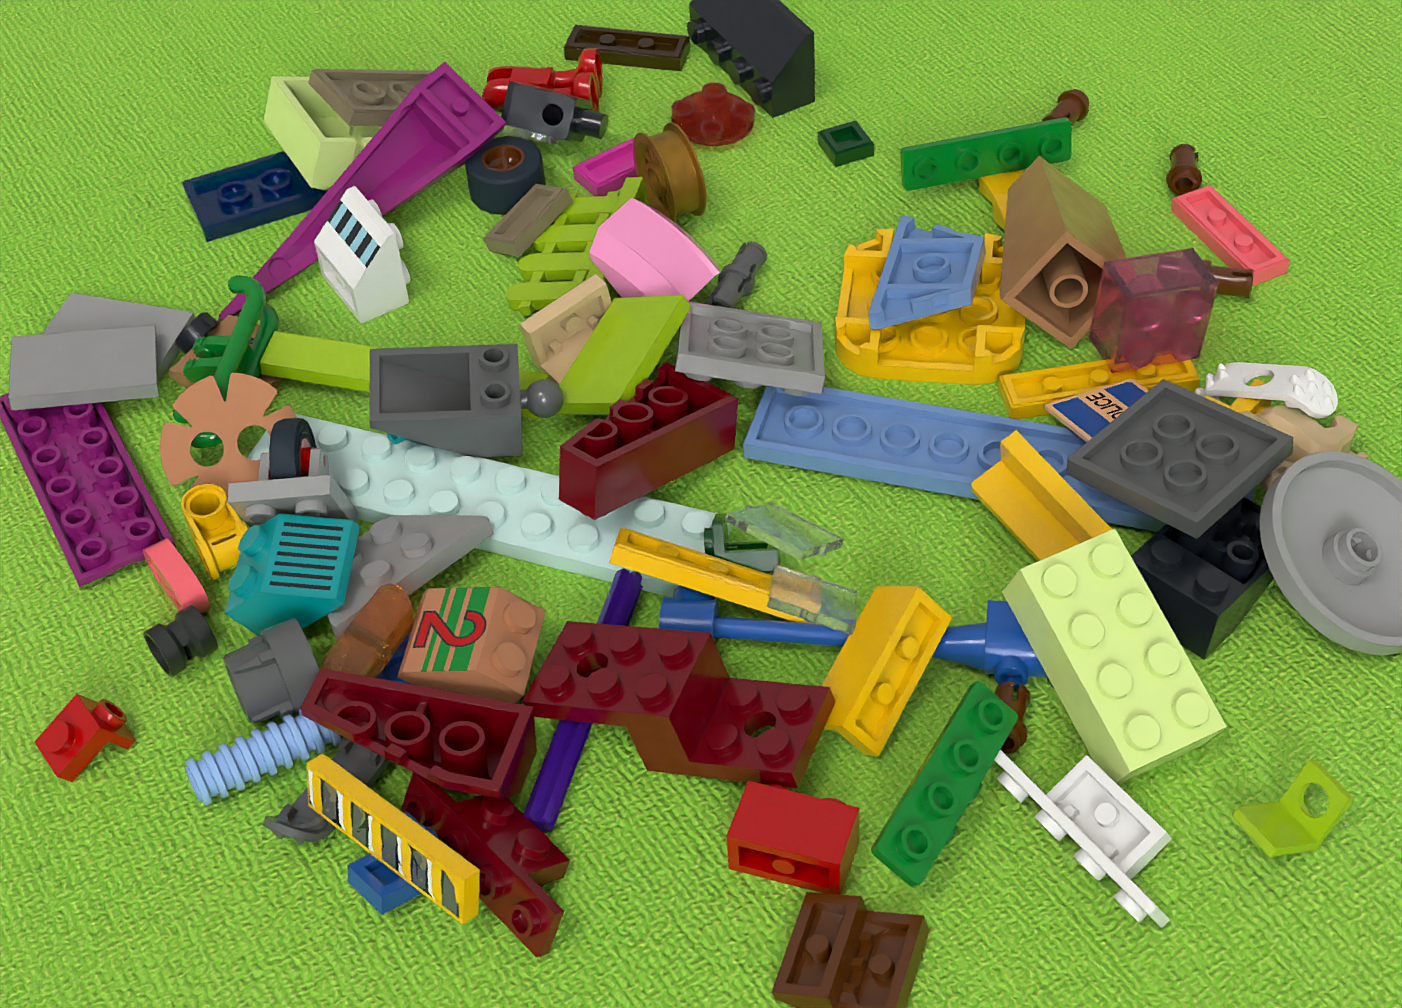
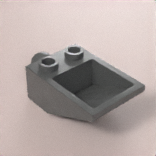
M517 344L370 349L369 422L370 428L466 456H522L521 409H528L533 415L540 418H549L556 415L563 406V391L552 380L540 379L533 382L528 389L520 390Z

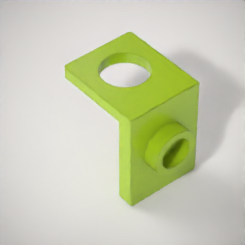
M1309 760L1279 801L1238 806L1232 817L1270 857L1307 852L1318 849L1352 804L1354 798L1317 760ZM1312 783L1322 786L1329 798L1328 810L1320 818L1310 814L1304 804L1305 790Z

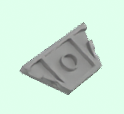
M391 515L374 523L369 531L357 539L344 605L327 614L337 641L343 643L491 537L494 533L489 518L486 516Z

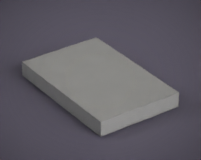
M71 293L42 334L155 324L159 384L180 351L175 345L176 338L195 319L194 312Z
M155 324L11 337L8 395L11 410L159 397L158 349Z

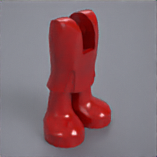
M598 48L584 49L579 57L578 66L575 69L566 71H554L553 67L500 66L491 68L487 75V83L483 89L482 99L492 109L503 110L509 81L537 85L592 100L591 110L598 112L599 98L602 97L603 68L600 51Z

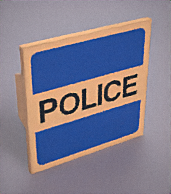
M1131 378L1045 404L1044 407L1045 410L1085 442H1088L1149 390Z

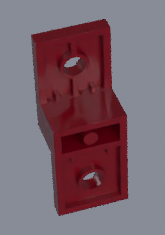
M567 621L522 702L526 706L534 707V717L626 727L647 771L740 782L752 781L766 785L777 784L784 787L798 788L834 707L835 699L830 687L730 678L713 637L709 632ZM774 726V728L761 733L759 737H751L760 728Z

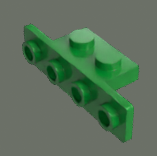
M1064 117L903 147L900 150L902 186L906 191L1027 169L1038 156L1050 164L1068 161L1072 156V123L1068 118Z
M978 681L969 686L871 847V853L910 887H916L923 883L941 850L954 837L958 829L956 824L966 807L981 791L983 778L1018 720L1017 713L982 682Z

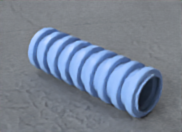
M299 709V716L293 718L290 714L283 716V723L277 725L272 721L267 724L268 730L263 732L256 728L251 731L250 738L244 740L242 736L236 737L234 745L228 747L223 743L218 746L219 752L214 754L207 750L202 753L203 759L195 762L193 758L185 760L186 766L184 768L199 802H203L205 806L212 804L211 798L218 794L223 799L229 796V789L235 787L238 791L245 789V782L252 780L256 784L261 781L260 775L267 772L270 776H274L277 774L278 767L284 765L286 769L294 766L293 760L300 758L303 762L309 760V753L316 751L318 754H322L326 750L325 746L330 743L337 747L341 742L342 736L302 716L301 709Z

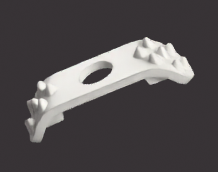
M1231 362L1223 365L1220 363L1215 375L1207 374L1205 388H1197L1195 390V393L1202 397L1208 395L1219 401L1223 396L1285 401L1287 407L1300 408L1308 416L1316 419L1326 418L1331 415L1338 405L1334 385L1317 370L1305 366ZM1255 377H1273L1270 382L1261 386L1246 385L1249 380Z

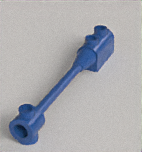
M680 585L675 588L673 597L663 598L659 617L660 629L709 632L716 645L717 638L843 647L854 627L719 617L718 600H715V596ZM988 600L987 617L984 623L947 627L932 657L982 670L983 674H995L997 684L1008 681L1015 682L1013 689L1018 688L1020 684L1025 685L1028 677L1048 678L1007 601Z

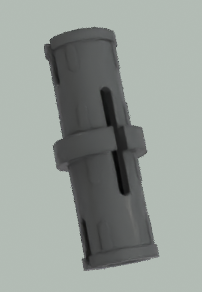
M749 241L747 244L743 243L733 262L724 266L718 276L719 283L705 304L736 309L741 298L748 296L753 289L755 275L767 260L766 250L756 242Z

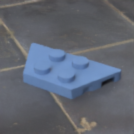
M901 216L868 313L870 329H881L972 305L986 255L984 237L967 232H955L952 228L938 224L932 228V232L915 228L914 218Z

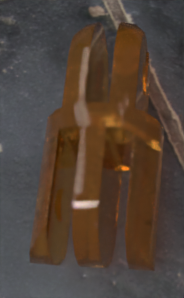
M391 583L379 587L328 650L322 662V668L377 678L394 656L395 651L412 631L416 616L406 591L399 585Z

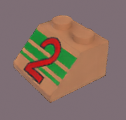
M501 587L428 588L422 595L397 677L412 685L516 703L525 693L546 611Z

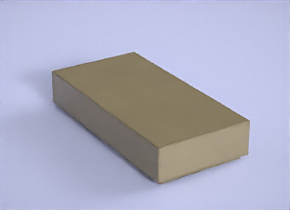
M535 184L485 236L483 240L488 250L520 257L573 201L566 188Z

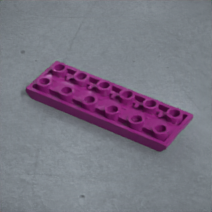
M9 393L0 396V421L79 587L108 576L126 565L144 561L143 550L166 538L176 548L168 528L101 402L11 410L8 398Z

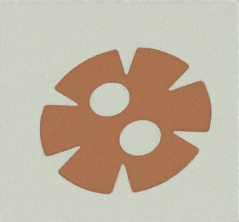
M242 373L230 374L226 401L223 400L213 376L196 382L187 388L173 403V408L192 427L167 422L162 427L160 456L163 470L170 485L176 486L198 475L191 488L201 484H214L221 487L228 497V483L258 481L260 459L249 460L240 453L237 443L239 434L248 426L258 425L267 430L269 435H271L273 425L277 421L297 418L292 407L287 405L264 417L265 411L278 391L264 380ZM202 432L216 434L220 437L224 446L221 460L210 467L197 464L190 452L193 439Z

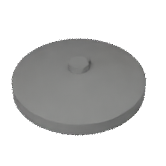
M1318 452L1301 458L1275 478L1269 486L1261 506V543L1269 569L1276 583L1296 611L1315 629L1331 640L1347 648L1367 654L1390 655L1402 652V481L1380 465L1345 452Z

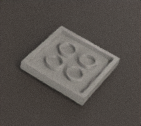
M689 302L692 307L679 327L676 372H682L687 377L699 381H708L713 377L732 380L736 385L744 388H758L761 385L778 387L785 393L795 396H805L809 393L822 394L825 379L822 322Z

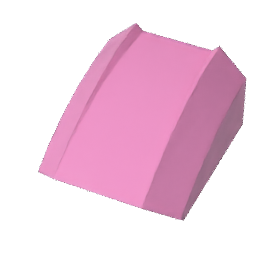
M634 198L629 199L598 227L589 252L590 259L622 298L684 295L689 301L720 272V267L687 232L655 208Z

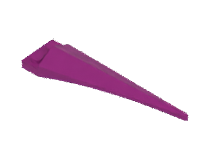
M446 62L442 63L411 90L338 180L252 278L262 284L267 295L317 262L318 256L314 241L347 189L356 186L367 200L373 199L384 218L464 165L467 159L476 154L504 129L506 121ZM237 294L219 314L218 322L220 323L228 315L235 316L240 313L247 296Z

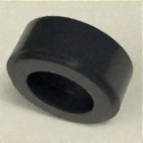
M202 312L179 334L175 340V345L186 355L193 348L196 339L206 336L219 322L208 312Z

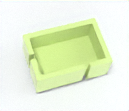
M272 76L263 122L309 186L320 190H329L382 126H348L308 83L310 77Z

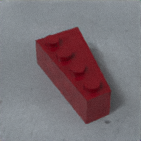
M666 362L658 368V377L654 381L645 379L635 387V396L629 401L619 399L610 406L609 416L605 420L594 419L560 446L558 500L578 510L583 515L596 520L734 450L738 398L706 381L694 380L682 372H676L675 366Z

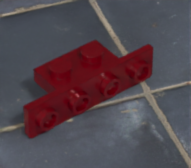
M413 772L400 811L403 813L408 812L422 826L430 827L439 840L480 869L479 899L535 957L548 954L564 910L540 886L564 878L570 859L550 841L546 834L525 818L524 814L507 797L499 799L482 795L456 803L439 785Z

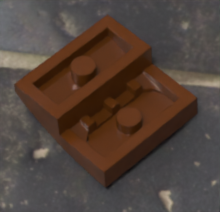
M806 892L772 989L774 998L795 1008H906L930 931L924 915L868 911L861 896Z

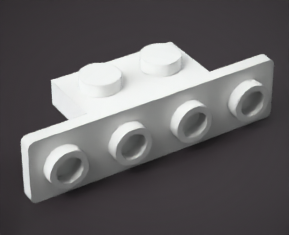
M1000 750L994 760L1004 771L997 779L1020 803L1029 795L1037 802L1042 809L1034 817L1059 842L1068 834L1081 847L1073 856L1098 882L1108 874L1121 887L1113 897L1139 923L1149 915L1161 928L1164 927L1170 919L1131 879L1172 840L1170 835L1089 756L1086 755L1045 795Z

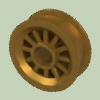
M670 122L664 126L661 133L652 136L642 132L637 133L633 140L634 165L637 177H643L651 207L664 214L673 222L676 221L677 216L689 212L695 216L704 214L707 205L704 176L696 152L685 132L677 124Z

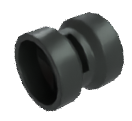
M189 605L177 612L174 621L168 625L157 624L143 632L149 650L163 671L170 677L186 669L188 660L195 656L206 657L218 649V644L211 628L193 605Z

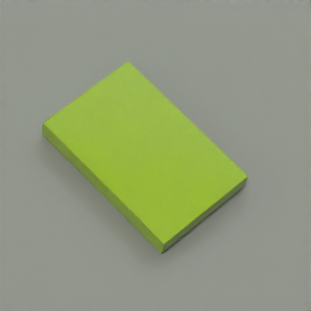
M684 295L614 298L559 384L563 391L564 402L557 415H609L610 406L619 399L629 401L634 397L635 387L643 380L649 378L692 306Z

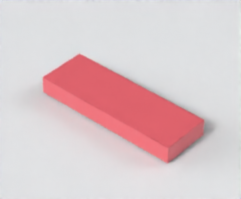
M1211 185L1172 198L1171 211L1229 268L1254 269L1252 286L1288 272L1290 260Z

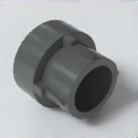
M291 618L261 630V635L248 640L249 644L223 657L231 684L249 723H257L281 715L282 718L288 714L299 715V709L319 672V667L302 628L295 618Z

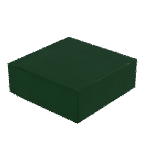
M857 121L818 131V145L835 167L874 156V143Z

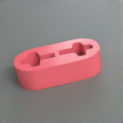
M166 538L143 550L145 560L154 578L178 612L189 605H193L201 614L211 610L209 599L200 581L169 539Z

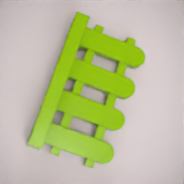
M643 177L626 178L620 193L619 191H610L607 196L578 197L577 193H569L573 201L551 223L552 225H549L532 243L535 251L541 253L529 254L519 260L518 268L524 280L529 282L516 283L506 290L505 297L509 307L512 310L520 311L521 316H532L534 310L545 308L595 274L607 284L611 302L614 298H620L621 296L590 259L589 252L598 227L629 199L634 198L651 206ZM572 280V281H566V282H546V281Z

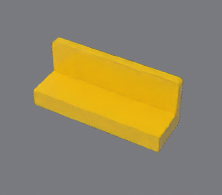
M1017 430L1000 442L1001 460L971 483L972 492L1037 561L1112 530Z
M877 586L821 685L830 687L835 699L834 707L824 730L837 731L864 755L879 757L953 618L918 586Z

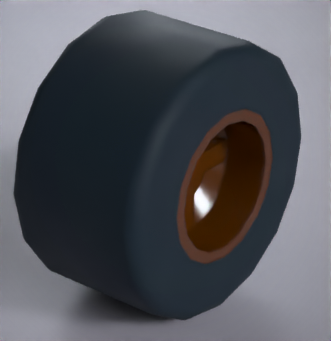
M502 136L493 138L476 154L465 161L471 200L479 209L491 214L506 215L535 184L546 185L540 149L531 141L521 137Z

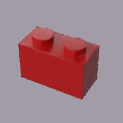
M748 781L726 836L728 867L730 870L820 893L841 895L859 844L860 808L847 805L835 798L822 799L793 792L777 784L764 785Z

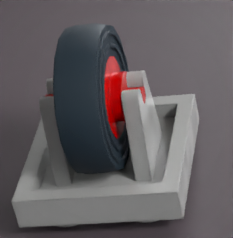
M303 418L282 419L273 425L270 435L269 452L261 453L258 481L228 483V504L250 528L254 525L260 526L278 514L353 520L357 523V509L331 475H329L328 456L323 455L322 448H317L313 431L309 423Z

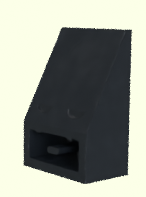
M1245 497L1199 538L1196 539L1166 524L1131 555L1180 644L1204 660L1234 632L1274 579L1261 543V506Z

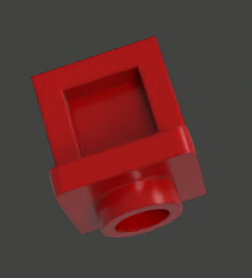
M76 694L34 743L56 777L73 782L107 742L129 749L136 740L124 724L127 721V716L117 705L107 699H101L97 702Z

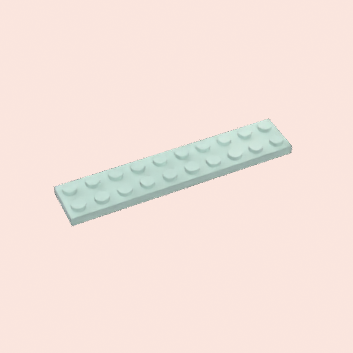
M295 414L297 418H303L309 423L317 448H322L323 455L328 456L329 475H331L357 509V519L376 523L391 515L486 516L489 518L494 534L475 547V549L611 583L616 572L624 568L609 563L620 528H627L705 553L704 528H712V521L717 514L643 496L603 517L593 520L558 500L559 476L481 457L466 456L426 444H416L409 440L393 444L389 441L387 435ZM267 430L247 459L259 460L261 453L269 452L270 435ZM727 516L728 535L731 531L730 516ZM640 573L643 591L673 597L675 588L679 586Z

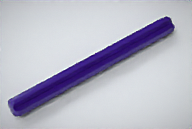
M625 568L616 572L597 620L598 624L629 626L643 588L640 572L631 571L630 573ZM559 720L523 813L524 817L530 820L543 833H548L555 826L592 723Z

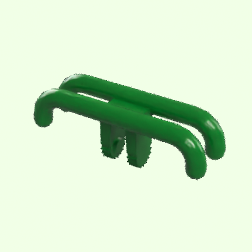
M237 275L231 277L228 281V288L232 293L247 296L231 336H203L196 339L192 350L194 351L193 354H196V357H199V359H189L183 369V376H186L188 380L194 383L213 376L224 401L227 397L231 373H242L259 378L261 374L260 361L274 331H278L279 317L276 310L265 303L266 293L262 284L248 276ZM259 320L260 326L250 347L249 341ZM175 409L173 410V418L178 423H189ZM202 432L193 439L191 446L194 448H208L223 442L219 436L212 432Z

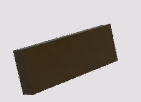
M574 25L564 46L565 60L579 61V57L584 49L598 48L602 64L681 72L691 48L690 36Z

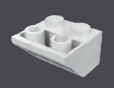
M356 186L347 189L314 243L322 276L362 324L409 303L406 284L410 283V275L400 257L399 250L404 247L396 225L394 223L387 224L376 202L373 199L367 200Z

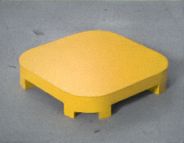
M894 228L876 229L875 239L861 243L857 247L852 244L848 245L844 254V273L838 313L835 316L836 355L847 369L858 375L875 379L979 385L999 381V376L1012 374L1019 368L1023 357L1026 317L1000 298L1004 249L1002 236L985 233L986 255L972 305L881 329H870L868 313L894 238Z

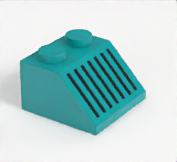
M278 514L260 526H252L245 532L239 542L238 549L241 552L236 571L228 584L230 595L225 614L259 636L261 635V630L291 618H295L303 629L343 606L360 525L353 520Z

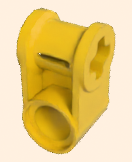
M201 484L185 493L181 506L192 542L196 547L204 569L210 580L215 581L220 578L221 572L237 566L241 552L238 549L239 542L248 528L245 522L240 520L236 511L228 504V497L221 487L214 484Z

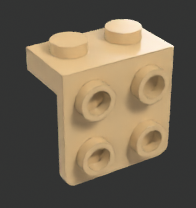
M593 275L519 324L531 361L544 374H549V379L558 385L612 303L607 284L599 276Z

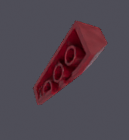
M320 668L300 707L302 716L443 788L499 799L520 794L537 753L534 707Z

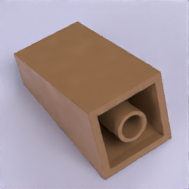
M1038 156L1008 189L1000 298L1072 349L1137 282L1106 206L1042 157Z

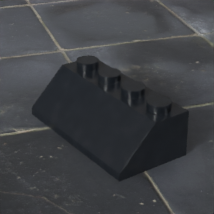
M691 0L689 3L690 21L687 23V32L693 44L699 45L709 55L711 61L715 65H719L730 76L735 85H739L750 95L755 105H760L772 118L815 102L814 31L780 0Z

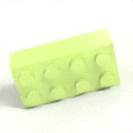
M1112 529L1021 568L1002 591L1090 756L1116 784L1119 785L1204 745L1227 727L1116 529Z

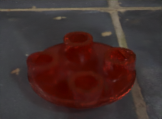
M712 82L705 84L702 87V91L675 101L671 106V122L677 124L685 132L690 142L705 146H723L735 143L751 132L755 123V107L742 98L727 92L723 84Z

